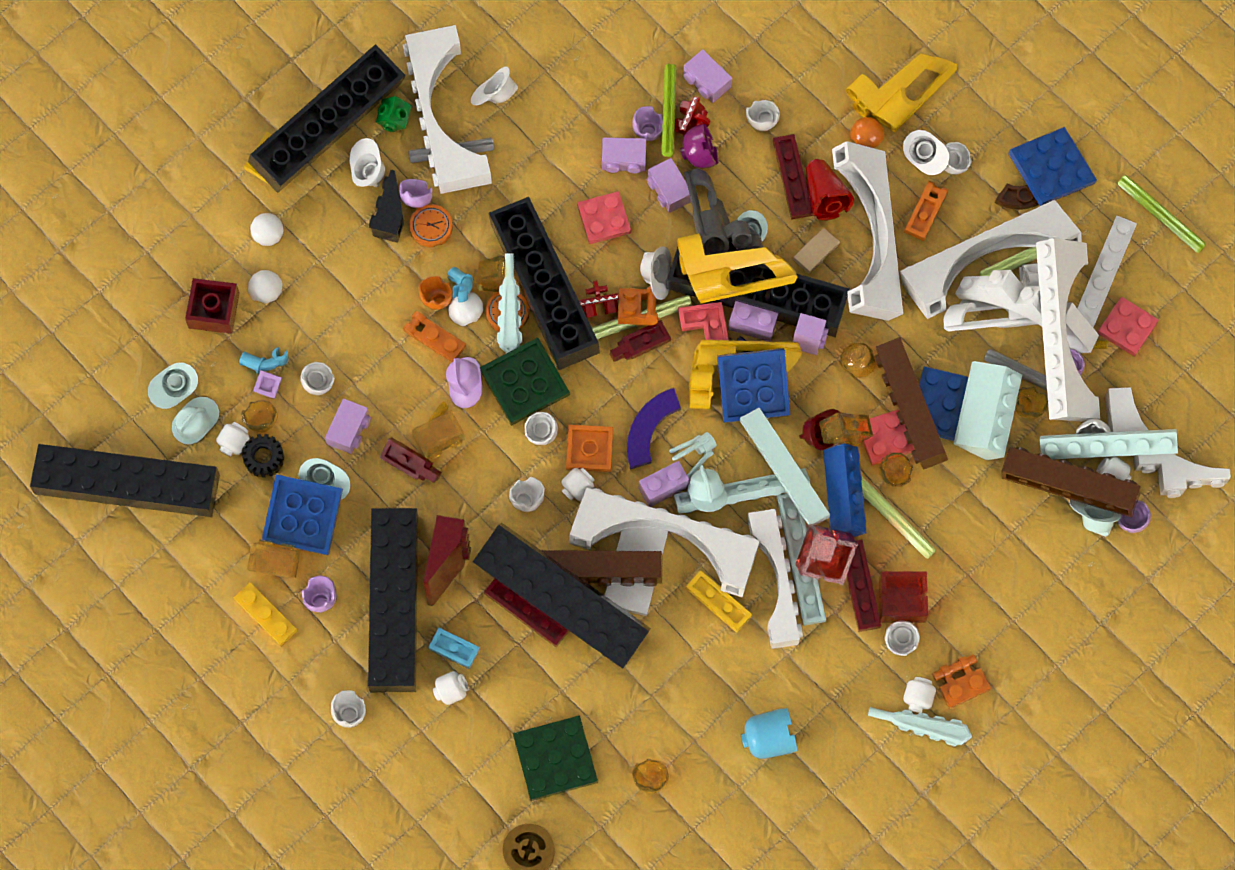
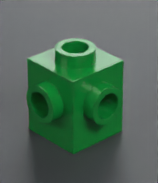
M397 96L382 99L381 105L378 108L376 123L383 126V129L388 132L405 129L409 121L408 117L412 105Z

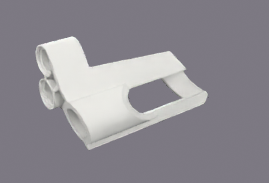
M1038 263L1024 264L1022 267H1019L1020 281L1023 286H1039ZM963 299L960 304L951 305L943 319L944 329L947 331L987 327L1010 328L1039 324L1006 308L1003 309L1008 312L1009 318L964 322L966 312L1001 309L1003 307L986 302Z

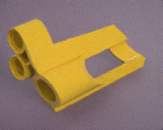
M920 53L879 89L866 75L861 74L846 88V93L854 101L852 106L860 116L867 117L870 114L895 133L957 70V64L938 56ZM925 69L940 74L914 101L907 98L906 88Z
M699 233L677 238L683 275H688L700 303L793 284L797 279V274L791 265L782 257L774 255L767 247L705 255ZM765 264L776 276V278L733 286L731 285L729 272L735 269Z
M701 339L694 352L691 365L689 409H712L711 396H713V388H720L717 355L735 354L739 351H762L784 348L786 371L788 372L802 355L799 343Z

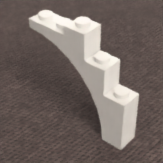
M993 270L990 276H966L960 282L955 293L959 299L994 304L1021 314L1042 326L1039 286H1023L1011 270ZM1067 302L1066 330L1069 348L1074 349L1078 353H1091L1099 335L1072 302Z
M1109 388L1105 395L1108 426L1111 432L1147 431L1148 429L1141 420L1134 404L1131 388ZM1175 454L1134 455L1135 471L1153 473L1158 470L1160 496L1167 495L1168 498L1180 497L1187 489V486L1192 489L1200 488L1202 485H1211L1214 488L1222 487L1231 478L1230 469L1210 468L1194 464Z

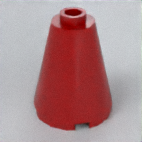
M814 159L810 161L806 167V175L813 215L817 216L818 220L828 221L840 217L839 213L843 210L848 212L854 204L852 193L825 160Z

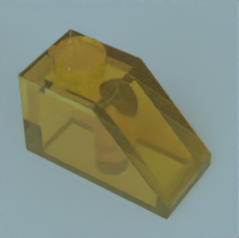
M504 256L480 261L478 269H474L473 282L477 283V288L480 291L499 292V286L503 284L505 278Z

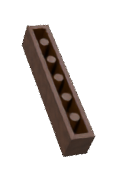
M899 337L876 346L878 354L874 357L878 367L884 368L885 373L882 374V378L886 387L891 386L893 391L889 393L893 406L898 405L900 409L896 413L899 422L907 427L908 431H905L904 435L908 445L911 443L914 445L915 450L911 451L915 463H921L924 470L947 461L948 457L901 338Z
M1022 447L1009 448L1001 470L1002 479L1131 518L1141 494V486L1133 480L1125 479L1123 481L1116 479L1112 474L1096 473L1089 467H1076L1066 460L1056 461L1042 453L1038 455L1029 453L1027 449Z
M541 550L588 584L598 583L599 586H611V583H621L620 585L634 586V583H643L644 586L648 587L657 586V583L662 584V551Z

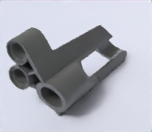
M695 168L689 172H684L693 206L695 229L697 234L699 233L701 236L705 255L763 247L760 235L747 222L738 221L737 219L730 223L723 202L716 197L713 182L705 171ZM703 185L709 190L707 197L710 210L701 211L695 186Z

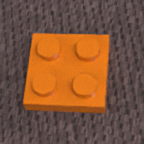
M568 425L566 470H572L573 468L581 469L583 467L586 471L611 472L613 427Z

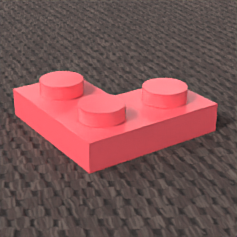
M722 302L678 308L681 331L703 328L705 340H729Z

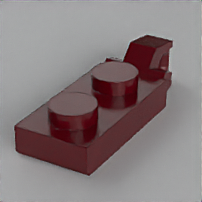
M659 320L655 325H648L622 337V340L617 342L618 347L610 350V356L613 362L624 357L626 361L634 359L670 342L671 337L662 320Z
M392 437L388 439L380 455V459L416 480L424 481L428 479L435 483L442 474L441 471L432 466L433 462Z

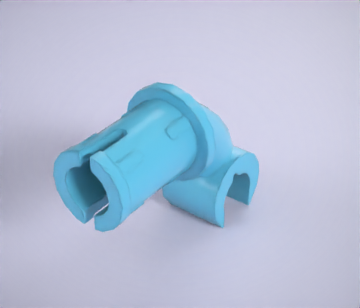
M452 267L448 271L447 278L457 284L453 287V298L458 297V302H465L468 300V294L473 287V277L470 274L463 273L457 267Z
M277 347L272 352L273 357L266 359L265 357L259 358L244 351L239 363L255 370L259 374L260 370L266 372L278 366L286 365L288 354L286 350L283 356H279L280 350Z

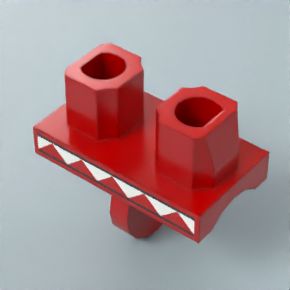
M693 96L692 101L682 100L680 112L685 117L684 119H675V132L685 136L695 126L706 124L708 127L711 121L706 117L708 112L699 102V97Z
M596 280L593 281V288L585 289L586 295L595 294V297L579 300L586 317L589 318L597 316L595 304L603 303L605 314L616 313L619 295L615 293L600 296V293L608 292L607 285L599 286Z

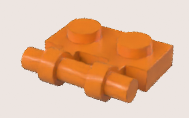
M974 654L958 658L957 662L949 666L943 665L939 667L940 670L932 673L935 681L943 678L946 682L945 685L939 687V690L949 709L991 689L981 668L973 672L970 668V665L977 663ZM962 670L964 676L954 680L952 674Z

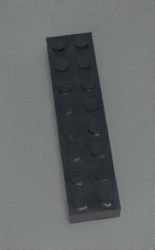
M375 44L250 154L248 163L279 193L375 108L382 99H385L401 85L406 75Z
M530 197L489 212L490 225L504 254L514 253V276L558 369L561 370L599 354V342Z
M677 247L667 278L666 289L697 298L688 275H683L679 261L680 253ZM765 264L744 267L729 272L731 285L733 286L776 278L773 271ZM797 274V279L793 284L710 302H722V305L734 308L735 301L776 312L778 313L777 321L797 326L800 313L826 320L825 328L829 329L827 335L836 338L848 298L847 291L850 289Z
M38 444L30 488L35 495L212 517L220 473L215 466Z
M371 508L368 688L370 692H416L417 508Z
M503 523L496 527L473 560V563L622 669L651 629Z

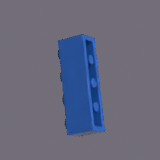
M843 443L825 449L823 454L831 537L847 540L866 534L858 447Z

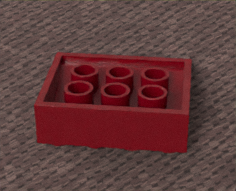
M440 515L436 517L424 577L426 596L430 606L437 602L462 570L465 560L470 559L469 528L465 527L464 519Z

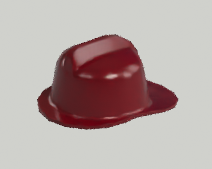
M836 409L821 412L804 422L802 434L799 435V438L804 439L808 445L815 447L817 450H825L843 439L846 432L845 418Z

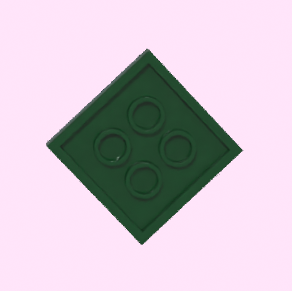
M538 337L480 367L482 376L511 426L570 395L567 386Z
M580 715L513 733L531 801L598 783Z

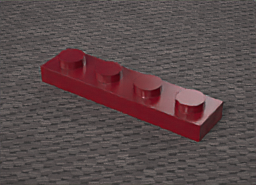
M795 134L773 138V144L791 220L813 216Z
M863 540L840 543L858 632L881 628V621Z
M496 578L484 591L486 596L554 647H557L569 632L565 627Z

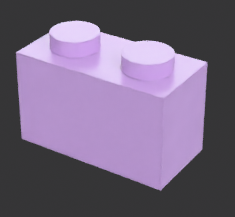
M703 49L684 65L683 76L690 85L694 84L698 88L700 95L705 99H709L712 103L732 86V77Z
M602 139V170L610 173L618 171L639 173L645 171L646 139Z
M672 158L648 169L647 183L651 190L655 189L657 192V199L662 208L666 207L670 213L691 202L687 183Z
M735 301L728 330L771 342L778 313Z
M800 313L793 342H798L803 352L817 355L819 348L824 349L829 330L825 328L826 320Z
M343 398L326 434L325 440L327 445L352 454L354 448L357 449L361 443L362 436L360 435L363 428L367 429L371 417L369 416L368 408Z
M677 461L639 480L638 489L648 507H652L687 489L689 478L680 462Z

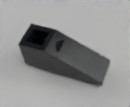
M390 170L389 176H385L382 189L384 191L382 196L377 198L376 215L371 216L369 228H371L374 237L398 243L404 226V219L396 174L394 170Z

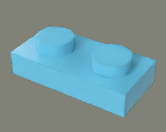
M438 628L428 647L429 650L468 669L471 668L480 650V647L441 628Z

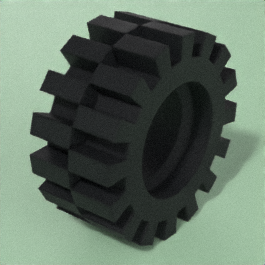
M257 434V438L254 439L252 436L250 442L246 441V447L242 449V458L250 473L253 472L254 476L258 477V475H261L262 478H266V474L273 476L272 472L275 471L277 473L279 471V466L282 467L284 454L280 442L276 441L275 437L272 436L270 438L268 434H264V437H262L261 434ZM261 448L269 449L272 453L271 459L266 463H259L255 460V453Z

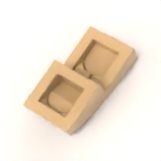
M824 228L794 256L793 261L809 274L823 262L826 256L838 247L840 241Z

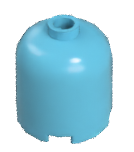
M780 708L754 715L746 721L745 733L741 734L744 748H749L750 753L754 757L766 759L792 754L797 751L795 735L789 734L787 726L792 724L788 708Z

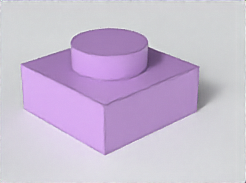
M260 370L253 391L275 399L282 377Z

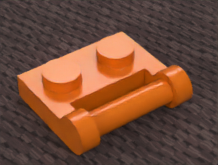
M651 286L647 289L619 288L618 324L655 325L658 322V314L656 313L657 298L653 295ZM641 300H648L646 314H640Z

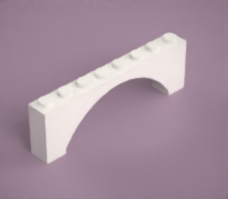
M456 25L405 35L406 44L402 45L405 57L409 56L410 62H407L409 75L414 76V80L411 81L413 94L418 93V99H415L417 112L422 111L423 115L419 120L421 129L426 130L427 136H423L425 147L431 150V154L428 155L430 168L434 167L436 172L432 174L434 186H439L440 194L492 184L486 154L479 155L473 153L451 140L439 127L431 110V96L436 80L445 66L456 55L461 54Z
M846 141L832 149L834 169L839 170L859 196L867 213L873 236V257L868 274L858 287L847 291L849 312L889 321L903 314L886 155L885 151Z
M1053 200L934 256L928 257L921 262L908 266L900 271L902 286L928 319L947 310L945 298L949 287L956 276L974 260L1001 249L1036 247V242L1053 238L1082 242L1081 231L1059 204Z
M1055 238L1036 242L1049 419L1080 422L1089 419H1100L1099 397L1094 396L1076 368L1069 348L1066 330V307L1071 286L1080 269L1084 265H1088L1087 243Z
M597 488L585 489L569 535V544L591 550L592 545L601 539L623 530L646 527L667 530L689 540L706 555L719 576L722 584L721 591L743 597L758 550L759 540H756L751 535L734 533L728 528L720 529L705 521L697 522L691 520L685 515H674L663 508L655 509L648 507L643 502H632L620 495L612 496Z

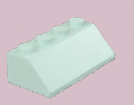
M977 361L972 362L954 445L985 460L1003 458L1005 456L1022 374L1006 366Z

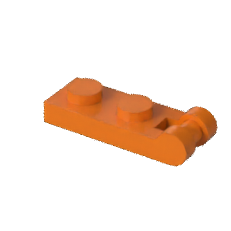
M928 181L904 233L924 241L949 189L937 187L934 182ZM932 193L938 197L935 199L929 195Z
M415 311L412 315L411 322L406 323L403 327L405 333L450 362H453L454 358H458L466 347L465 342L439 327L418 311ZM419 324L424 327L421 332L416 329Z

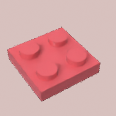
M619 191L577 202L589 244L631 234V228Z
M1121 296L1097 333L1135 357L1159 320Z
M899 409L856 424L871 466L909 454L914 450L912 443L908 445L904 432L907 431L905 424H900L896 414L899 412Z

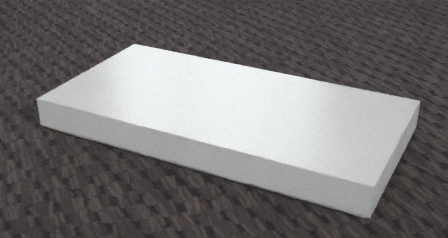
M647 527L621 531L617 551H662L663 555L668 531ZM611 583V586H607L605 593L607 598L627 612L647 616L654 586H644L643 583H634V586L620 585L621 583Z

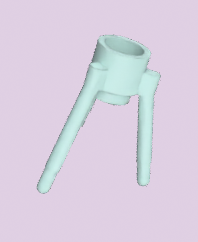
M706 432L670 449L669 452L674 453L686 448L673 456V461L693 450H696L700 455L704 453L703 457L687 474L690 479L693 473L700 468V465L714 454L712 449L717 444L714 438Z

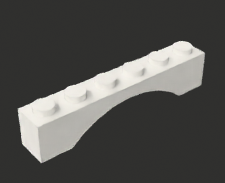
M775 509L748 513L747 520L750 535L760 541L758 547L769 559L777 579V604L767 626L771 649L798 645L800 637H803L801 624L796 622V616L799 615L797 602H793L791 595L795 593L793 580H789L787 572H790L789 559H785L783 553L786 550L785 537H780L779 529H782L781 516L776 515Z

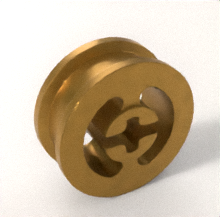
M522 824L513 828L503 843V856L506 865L510 870H548L555 857L552 837L544 828L536 824ZM525 835L539 837L546 846L544 850H540L537 842L533 841L532 849L535 853L529 854L528 862L533 863L537 859L542 860L533 867L519 865L512 856L514 852H518L521 860H525L526 854L523 849H528L530 840L524 839L520 843L516 842Z

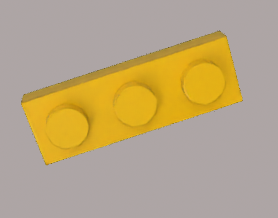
M700 571L686 586V590L736 633L752 617V614L727 592L721 591V587L703 571Z
M250 582L233 597L280 646L284 645L297 632V629Z

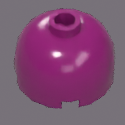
M706 124L691 128L685 134L683 147L680 148L684 160L688 159L691 165L702 169L713 167L719 163L716 146L713 147L711 140L714 139Z

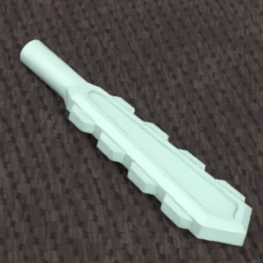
M505 253V278L503 284L499 286V294L502 296V299L499 301L498 306L501 315L498 316L500 331L497 333V342L499 343V348L506 353L520 347L522 342V333L519 331L521 316L518 315L520 301L517 299L520 290L514 279V253Z
M870 707L868 711V716L891 721L902 731L912 730L915 735H928L930 739L935 741L945 740L946 744L951 746L963 745L972 738L967 725L963 724L960 720L952 719L946 721L944 717L940 716L930 718L928 714L919 713L915 715L910 710L892 713Z

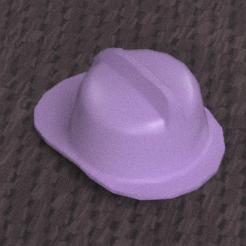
M471 357L454 358V361L446 370L451 400L458 407L470 408L479 401L482 395L480 365L476 359Z

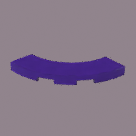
M674 388L652 398L635 417L627 442V457L630 469L652 463L650 441L655 428L667 416L681 410Z

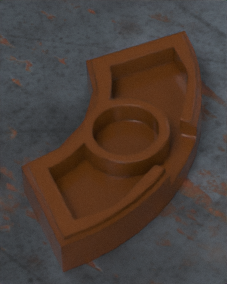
M1006 184L995 200V203L1002 207L1016 210L1029 209L1039 205L1028 185L1013 186Z

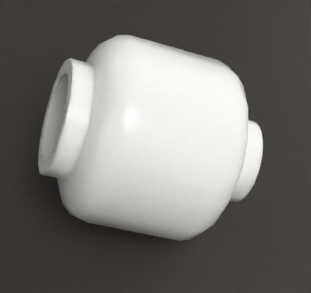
M235 422L224 425L216 439L218 445L221 446L219 451L229 457L232 454H242V449L246 447V441H250V437L247 434L248 430Z
M1116 456L1105 457L1096 470L1100 474H1112L1116 479L1123 481L1131 479L1129 475L1130 466Z
M583 467L581 469L573 468L561 481L564 487L562 492L570 500L575 498L578 501H582L585 489L595 487L593 484L595 479Z
M452 671L436 679L433 693L438 701L442 700L444 704L450 705L464 699L469 687L463 674Z
M915 677L914 680L908 681L903 701L909 705V710L922 713L923 709H930L932 707L936 688L932 685V681Z

